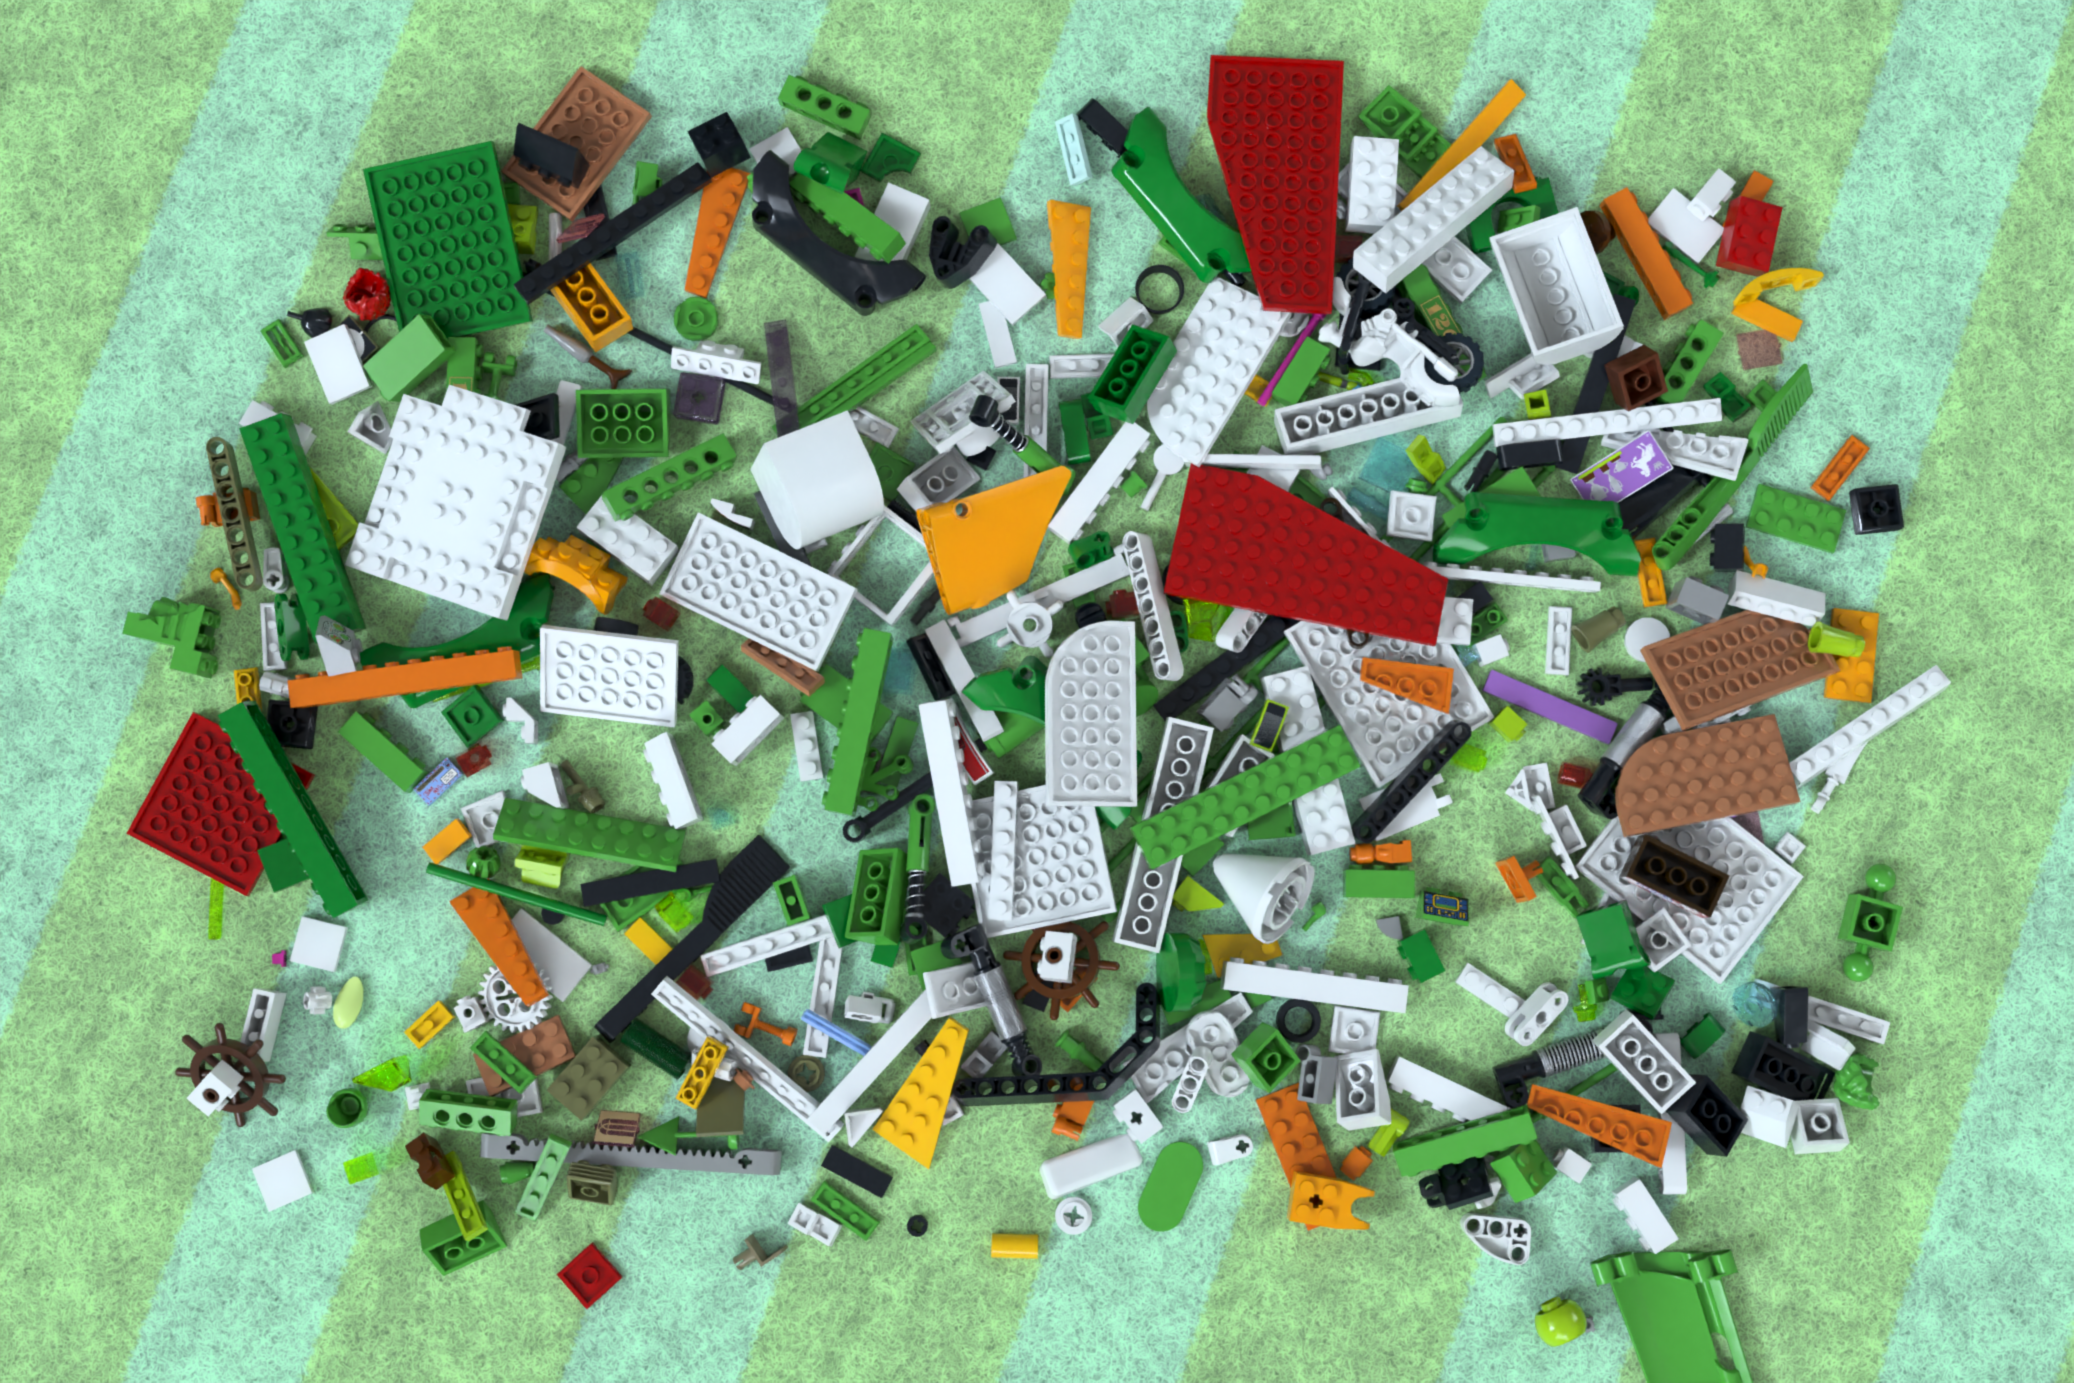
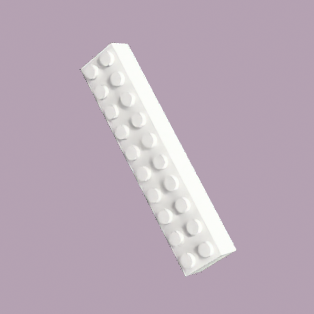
M1166 717L1142 820L1199 792L1214 728ZM1136 842L1112 938L1113 942L1156 953L1160 952L1183 855L1152 870L1149 869Z

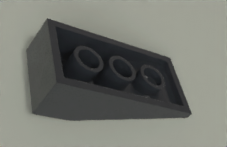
M1752 1031L1749 1032L1731 1072L1768 1092L1793 1101L1814 1100L1825 1075L1828 1074L1817 1099H1824L1835 1075V1072L1767 1036Z

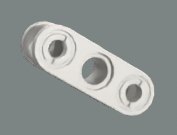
M1551 982L1540 985L1507 1021L1505 1025L1506 1034L1522 1046L1532 1044L1565 1009L1568 1004L1567 993L1557 989ZM1556 998H1560L1559 1003L1555 1002Z

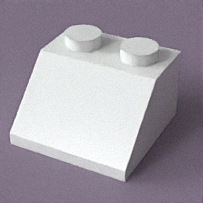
M547 762L522 770L521 783L524 789H527L532 795L556 808L569 809L558 765Z
M1747 1086L1741 1105V1112L1748 1121L1741 1133L1786 1148L1800 1103Z
M1839 1098L1795 1101L1800 1103L1790 1134L1795 1154L1838 1152L1850 1143Z

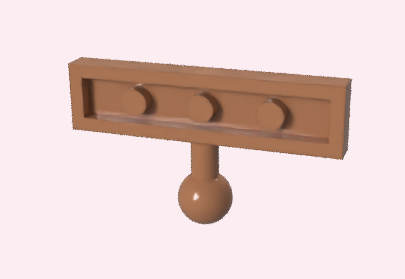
M750 638L741 645L743 653L809 697L825 683L824 677L813 669Z

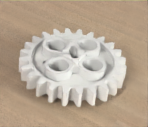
M497 966L489 967L490 972L483 975L487 981L480 982V985L485 989L478 992V994L484 996V999L480 1000L479 1003L486 1004L482 1011H489L490 1013L487 1020L494 1018L495 1027L502 1024V1031L510 1027L511 1033L517 1030L523 1032L526 1030V1027L532 1029L534 1024L541 1023L540 1017L543 1018L548 1015L544 1009L551 1008V1005L546 1001L552 999L553 996L548 995L533 1004L531 1009L518 996L498 1000L497 996H505L516 993V991ZM544 970L537 971L546 990L552 989V986L545 985L549 977H541ZM500 981L504 982L505 991L501 989ZM505 1003L509 1005L510 1013L504 1010Z

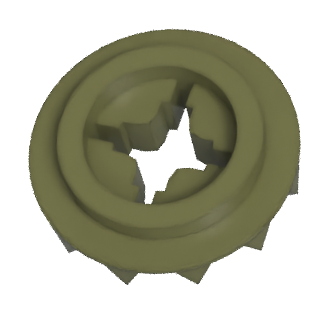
M801 1055L795 1058L788 1069V1077L806 1092L817 1089L822 1084L825 1076L822 1062L816 1057ZM804 1063H806L808 1070H816L815 1073L810 1075L809 1083L805 1076H797V1074L804 1071Z

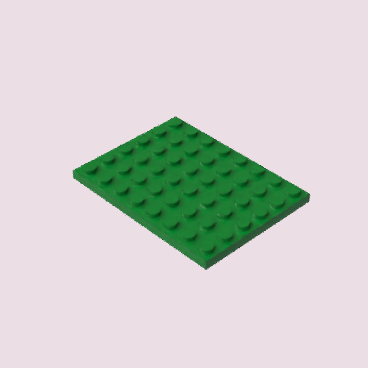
M493 141L363 169L399 332L418 314L431 316L447 339L448 337H461L533 322L530 305L525 302L513 285L523 278V273Z

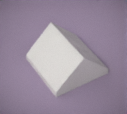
M1665 908L1660 909L1636 927L1640 940L1639 943L1646 950L1651 961V965L1648 967L1653 972H1656L1692 946ZM1664 919L1678 938L1676 942L1680 946L1676 948L1669 944V938L1665 932L1653 931L1649 925L1652 922L1656 925ZM1656 933L1662 934V935L1664 936V938H1661V937H1660L1659 935H1657Z

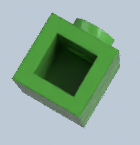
M707 700L689 714L708 737L714 736L721 729H725L723 725L726 721Z

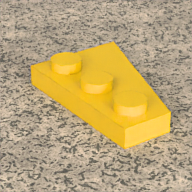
M1253 934L1202 935L1217 978L1222 976L1223 961L1230 962V957L1244 959V964L1252 965L1253 960L1265 962L1282 955L1277 940L1273 943L1265 944L1256 939Z

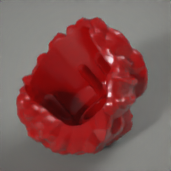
M359 268L347 283L348 286H346L343 296L344 303L351 312L359 315L360 320H377L378 317L384 316L390 307L389 286L380 273L374 274L368 268Z

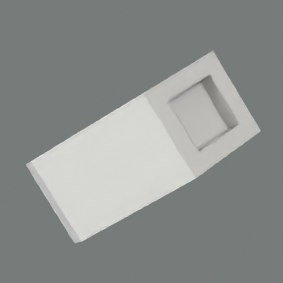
M506 698V703L503 704V716L506 717V721L525 722V726L521 727L522 739H525L526 744H538V721L515 699Z

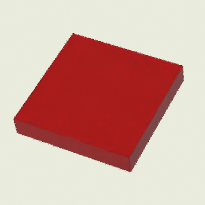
M593 1242L556 1274L586 1309L592 1306L623 1277Z

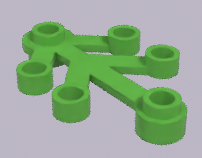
M870 747L861 792L868 791L885 796L889 800H895L899 796V791L895 786L888 785L885 787L876 783L896 772L908 774L914 767L913 760L906 754H900L894 759V763L872 774L877 761L881 758V753L877 748ZM876 752V756L870 758L871 753ZM905 759L904 765L899 766L900 761ZM894 789V794L888 796V792ZM860 796L858 805L865 807L869 811H875L879 807V802L873 796L866 798ZM874 800V805L868 807V803Z

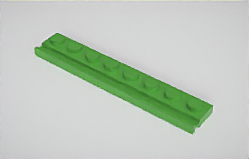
M915 324L772 426V429L778 437H781L847 410L850 413L932 355L937 349L919 325Z

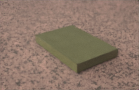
M713 1077L697 1108V1137L744 1135L745 1091L734 1079L727 1081Z

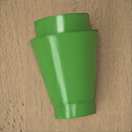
M505 1162L504 1165H500L502 1184L508 1183L510 1185L530 1177L534 1171L533 1162Z

